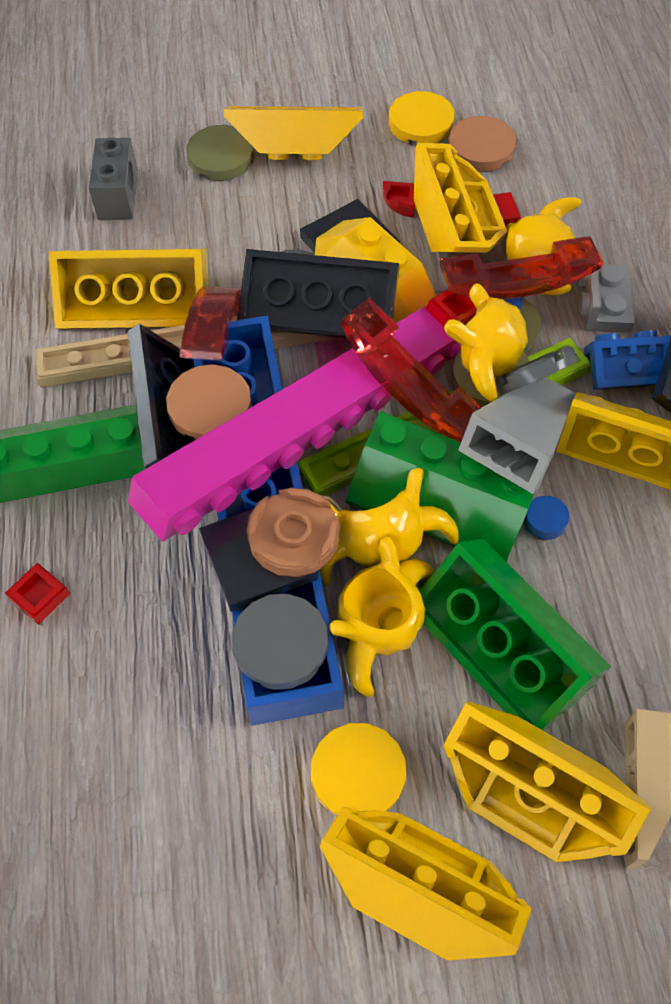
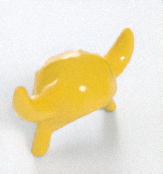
M576 197L559 198L545 205L539 214L534 213L530 216H525L517 223H509L506 226L508 231L506 256L511 270L510 276L518 282L519 286L530 281L531 286L543 295L550 296L561 295L571 290L572 286L569 283L556 280L564 276L572 268L573 257L577 250L576 236L561 218L578 208L582 203L581 199Z
M476 283L470 290V298L477 308L476 316L466 325L454 319L448 320L444 330L449 337L461 344L462 364L470 372L471 380L476 389L488 401H495L497 399V388L494 378L505 375L516 368L527 344V326L520 310L516 306L503 299L490 298L485 289Z
M415 468L411 470L408 474L406 489L382 506L365 511H349L345 509L338 511L330 503L331 509L337 515L340 524V534L336 552L331 560L319 569L321 582L325 586L331 583V572L336 562L347 556L361 566L372 567L379 564L378 545L379 541L384 537H390L393 540L398 553L399 564L407 560L419 548L424 531H440L448 538L451 544H457L459 539L458 528L452 517L446 511L434 506H419L423 479L422 469Z
M384 537L379 541L380 563L361 570L346 583L338 597L337 620L332 621L329 625V630L333 635L350 640L345 655V671L354 688L366 697L374 696L370 674L376 654L388 656L410 648L416 639L417 632L423 626L425 618V607L416 584L421 579L428 581L435 572L428 563L416 558L402 561L399 564L396 546L390 537Z

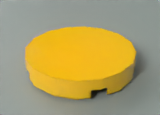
M425 91L410 92L398 97L392 103L389 109L388 125L392 134L403 142L408 143L409 140L421 143H438L450 134L454 124L455 111L451 103L441 95Z
M348 723L331 730L318 743L311 759V784L317 799L335 815L339 814L342 807L355 808L358 812L367 810L389 812L399 800L406 783V760L399 744L385 730L368 723Z

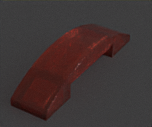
M591 236L553 241L551 254L482 264L479 254L474 253L441 258L439 265L450 292L470 297V290L477 283L485 289L490 298L510 299L536 295L569 285L601 269L603 260Z
M203 286L198 290L186 319L180 347V358L222 360L229 344L228 327L234 313L238 312L241 288Z
M368 298L341 321V326L353 349L375 379L405 409L429 427L461 443L472 413L482 407L461 387L451 394L393 337L399 326Z

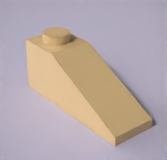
M636 709L625 723V784L651 807L648 817L625 855V869L636 870L649 860L671 817V713Z

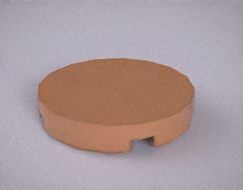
M473 116L459 121L451 129L448 144H451L458 151L456 155L469 162L477 171L485 172L501 168L502 163L506 161L509 163L513 158L517 140L514 131L507 123L493 117Z
M218 365L197 366L182 373L171 384L166 397L169 419L175 429L184 436L187 434L194 437L195 440L252 407L249 386L243 377L228 367Z
M288 488L280 490L278 495H274L271 498L267 496L259 501L249 515L247 537L252 555L262 567L277 575L299 577L314 573L331 560L338 548L340 524L337 515H335L330 503L323 496L308 489Z

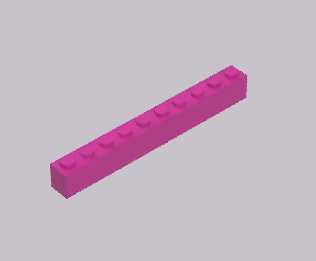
M424 306L136 474L131 480L128 503L162 542L177 533L185 535L193 530L201 521V518L213 510L216 512L223 511L232 504L237 495L247 488L251 490L259 488L267 481L271 473L278 468H290L311 447L321 448L333 437L336 431L343 427L346 430L352 428L369 410H380L390 401L394 394L399 391L404 394L411 390L424 375L427 374L431 377L436 374L446 361L451 358L455 360L459 350H461V344L445 333L444 327Z

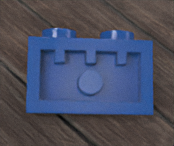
M649 330L634 333L633 338L619 339V334L617 333L595 336V341L584 347V355L590 356L593 390L656 386L671 335L657 336V331Z

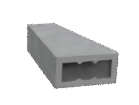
M546 377L513 390L472 413L458 450L534 494L537 492L554 455L575 393Z

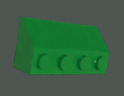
M137 404L0 430V503L131 478L147 469L144 467Z
M380 411L363 448L345 503L364 511L382 506L405 490L409 472L415 468H420L423 470L419 506H434L446 511L455 521L458 528L459 539L457 544L463 541L483 538L507 561L534 494L458 450L461 444L460 441ZM431 530L423 532L424 535L455 547L457 545L451 544L448 538L440 531Z
M483 538L459 542L419 591L425 607L423 624L505 713L518 716L543 731L578 702L611 668Z

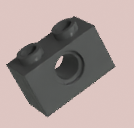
M130 137L95 139L89 191L98 220L133 219L138 168Z

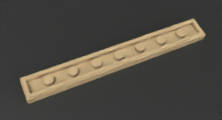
M237 316L151 331L193 356L189 328L237 321ZM271 331L274 349L337 339L335 337ZM128 334L35 349L36 374L40 388L133 372Z

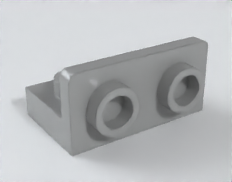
M587 250L584 264L579 263L576 271V286H582V292L578 301V314L584 315L585 331L631 333L635 322L628 265L597 264L596 250Z

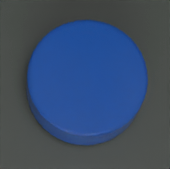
M552 496L537 497L531 501L524 519L525 526L533 536L539 539L552 540L558 538L567 527L569 511L566 505L558 498Z

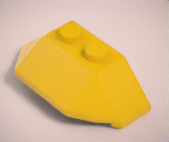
M227 106L224 109V117L260 154H268V159L272 160L288 159L289 154H302V159L321 160L322 154H329L364 116V107Z
M417 142L415 148L414 203L431 252H489L505 238L508 231L488 181L469 162L456 155L458 151L451 144Z
M371 217L344 220L316 238L315 255L399 263L400 270L392 325L423 308L431 298L436 296L423 264Z
M467 701L443 745L447 757L450 758L455 777L468 809L555 862L591 859L610 854L611 856L626 855L651 811V807L607 767L524 719L509 713Z
M342 807L323 837L320 848L353 908L447 961L516 954L532 908L524 899L517 897L511 884L491 861L401 813L377 810L358 812L355 808Z

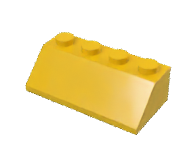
M207 248L48 251L55 329L133 328L139 323L145 327H174L206 321L209 290Z
M577 392L572 401L556 452L671 490V421L644 413L636 408H628L606 401L598 396Z

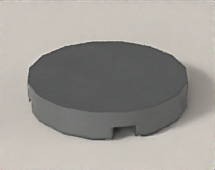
M567 345L560 350L561 355L559 351L555 353L552 351L518 366L514 372L509 373L510 376L508 377L505 374L495 378L500 395L526 386L573 364L578 360L573 347Z
M290 594L267 595L252 602L239 615L232 631L233 654L241 672L249 679L251 678L255 682L261 683V686L272 690L292 689L309 681L318 672V668L322 665L323 660H325L328 652L327 625L319 610L307 600Z

